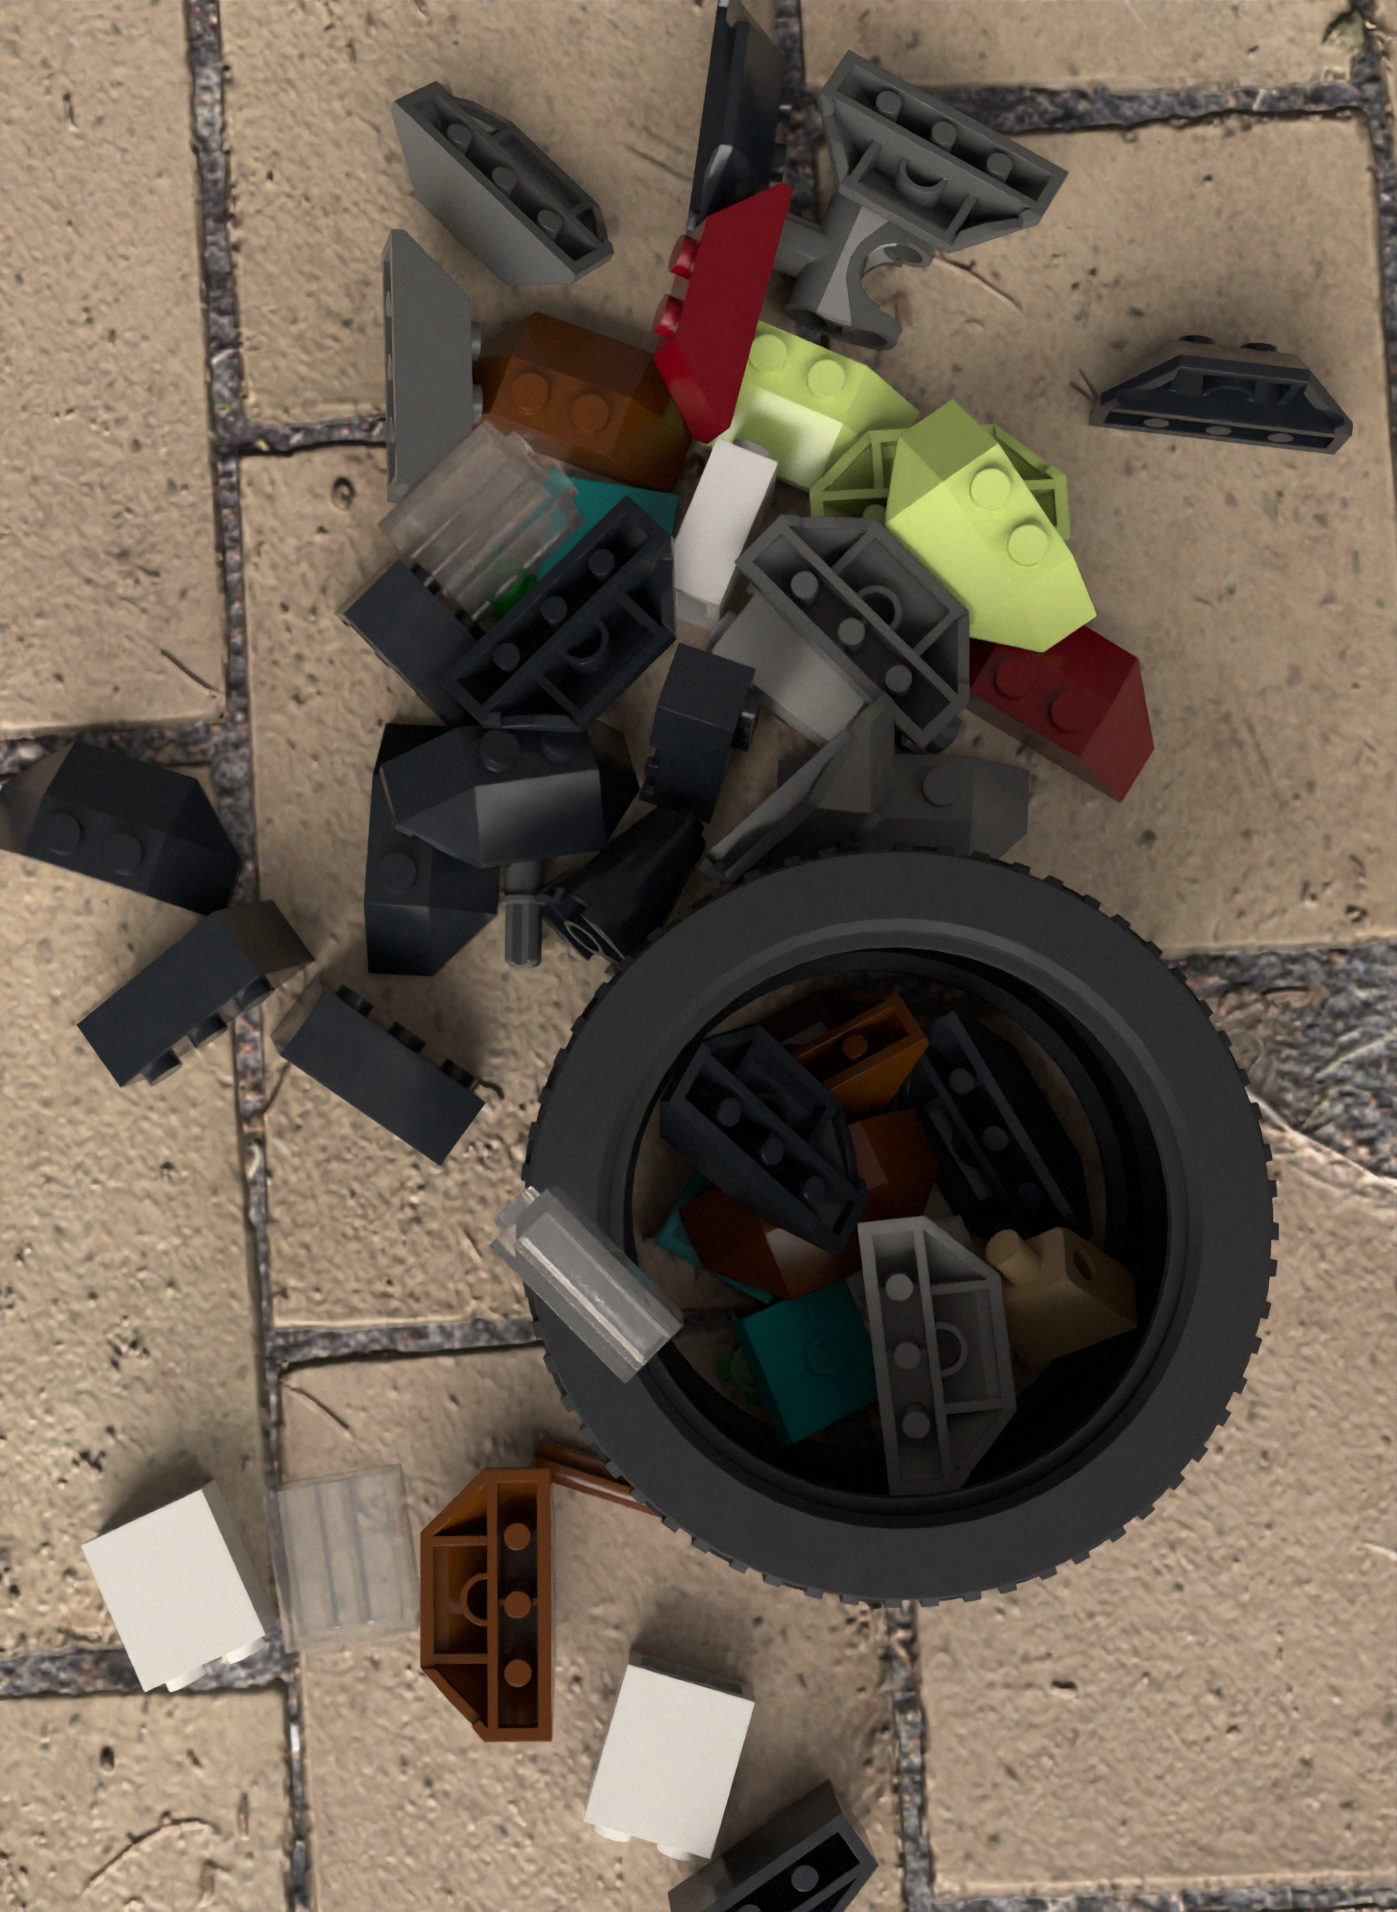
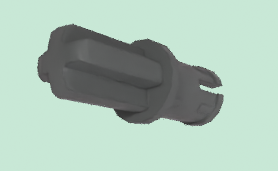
M544 859L506 865L505 896L499 898V906L506 908L505 961L511 967L532 968L539 966L541 963L542 915L540 911L548 903L536 902L535 896L544 887Z

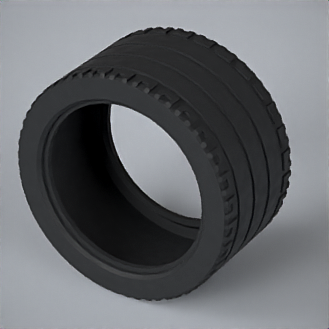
M896 842L892 850H878L877 843L860 844L858 847L837 850L835 848L818 850L816 858L803 861L797 855L784 859L782 863L748 872L743 875V882L730 888L725 883L691 906L687 905L678 911L673 922L664 929L660 926L647 936L644 942L617 965L619 971L608 983L603 982L594 993L592 1000L570 1029L573 1034L566 1048L560 1047L545 1087L542 1088L538 1103H541L536 1122H531L525 1163H523L521 1180L525 1181L524 1199L519 1200L518 1217H520L519 1253L520 1260H525L528 1277L523 1279L525 1297H528L529 1309L533 1319V1330L536 1339H543L547 1352L543 1360L561 1393L560 1398L568 1413L575 1410L583 1422L579 1431L588 1444L591 1443L599 1456L604 1460V1466L614 1478L622 1474L631 1484L629 1494L640 1505L645 1504L662 1519L661 1523L674 1533L681 1528L691 1535V1545L705 1554L709 1551L729 1562V1567L743 1574L746 1573L748 1568L762 1573L764 1583L778 1588L782 1584L790 1588L802 1590L805 1596L822 1599L824 1592L839 1595L841 1603L858 1605L859 1601L883 1603L884 1608H901L902 1600H918L921 1607L939 1606V1601L962 1598L964 1602L981 1600L982 1591L995 1588L998 1589L1000 1594H1005L1017 1590L1016 1584L1026 1582L1038 1576L1043 1581L1057 1575L1056 1566L1070 1559L1077 1565L1090 1558L1089 1551L1098 1547L1106 1540L1110 1539L1114 1543L1126 1534L1124 1525L1136 1516L1144 1520L1155 1510L1152 1504L1169 1487L1175 1491L1186 1479L1181 1472L1191 1459L1199 1463L1208 1451V1448L1204 1445L1214 1432L1216 1426L1220 1425L1223 1427L1231 1414L1225 1408L1234 1392L1241 1395L1248 1380L1242 1376L1247 1368L1251 1353L1258 1354L1262 1338L1256 1337L1260 1318L1268 1319L1271 1303L1266 1301L1270 1276L1276 1277L1278 1260L1270 1259L1271 1240H1279V1223L1273 1222L1272 1198L1278 1197L1276 1180L1268 1179L1266 1162L1272 1161L1273 1157L1270 1144H1264L1262 1131L1258 1120L1263 1119L1258 1102L1250 1103L1245 1089L1246 1086L1251 1084L1245 1068H1238L1235 1058L1229 1049L1233 1044L1225 1030L1216 1031L1214 1025L1209 1020V1017L1213 1014L1205 1000H1198L1185 983L1188 978L1177 966L1169 969L1159 958L1163 953L1160 948L1152 941H1144L1136 932L1129 928L1131 923L1119 914L1109 917L1100 911L1101 902L1088 894L1085 896L1080 895L1074 890L1063 886L1064 881L1051 875L1044 879L1030 875L1031 867L1014 862L1010 864L990 858V854L973 851L969 857L956 855L955 847L913 846V843ZM882 971L927 978L963 990L992 1005L1009 1017L1042 1046L1072 1086L1090 1122L1100 1153L1105 1180L1107 1214L1103 1252L1133 1273L1138 1328L1054 1359L1035 1382L1016 1397V1413L959 1489L930 1494L890 1496L884 1447L861 1448L839 1446L805 1438L795 1444L781 1446L776 1432L771 1425L740 1409L717 1392L696 1372L675 1346L662 1325L647 1293L638 1263L633 1234L632 1197L635 1168L640 1146L652 1111L666 1084L680 1066L693 1041L703 1039L728 1016L750 1002L783 986L812 977L840 972Z

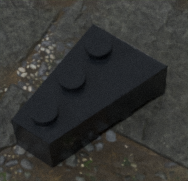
M399 559L388 561L334 615L347 628L351 626L375 651L374 654L388 668L391 667L451 730L457 727L480 724L438 680L486 633L462 608L459 607L452 614L434 596L441 589V586L418 562L414 560L406 567Z
M682 643L678 644L656 706L649 743L650 746L656 747L654 756H648L644 773L647 776L641 788L639 800L656 806L664 805L672 809L676 805H680L692 812L700 821L710 824L735 751L737 749L745 753L748 752L758 724L763 692L753 689L755 668Z
M273 900L217 910L80 1021L77 1027L120 1088L146 1080L150 1086H154L182 1067L183 1063L179 1059L181 1056L194 1047L197 1050L216 1040L228 1030L227 1024L265 1001L274 993L276 988L313 963L315 959Z
M315 975L270 1035L279 1055L440 1166L486 1103L472 1089L478 1079L448 1057L441 1066L421 1052L427 1043L397 1021L392 1024L390 1029L369 1015L374 1005L343 983L336 991Z
M828 1779L667 1893L671 1912H844L879 1865L864 1827L834 1784Z

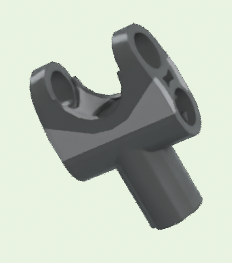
M836 192L829 202L820 225L787 212L772 269L796 278L784 310L798 324L838 341L869 349L889 350L897 345L903 331L902 326L892 316L879 310L880 305L868 297L862 288L861 280L869 271L885 265L902 267L905 264L917 268L929 267L936 254L937 247Z

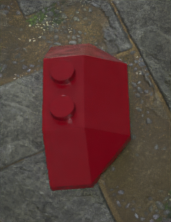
M784 183L775 185L708 216L689 236L682 234L679 237L669 260L668 271L675 274L670 295L665 294L653 319L652 332L659 334L653 359L669 395L696 441L704 444H709L731 426L794 188Z
M1085 625L1043 653L969 638L970 702L965 709L1118 803H1121L1155 749L1138 658Z

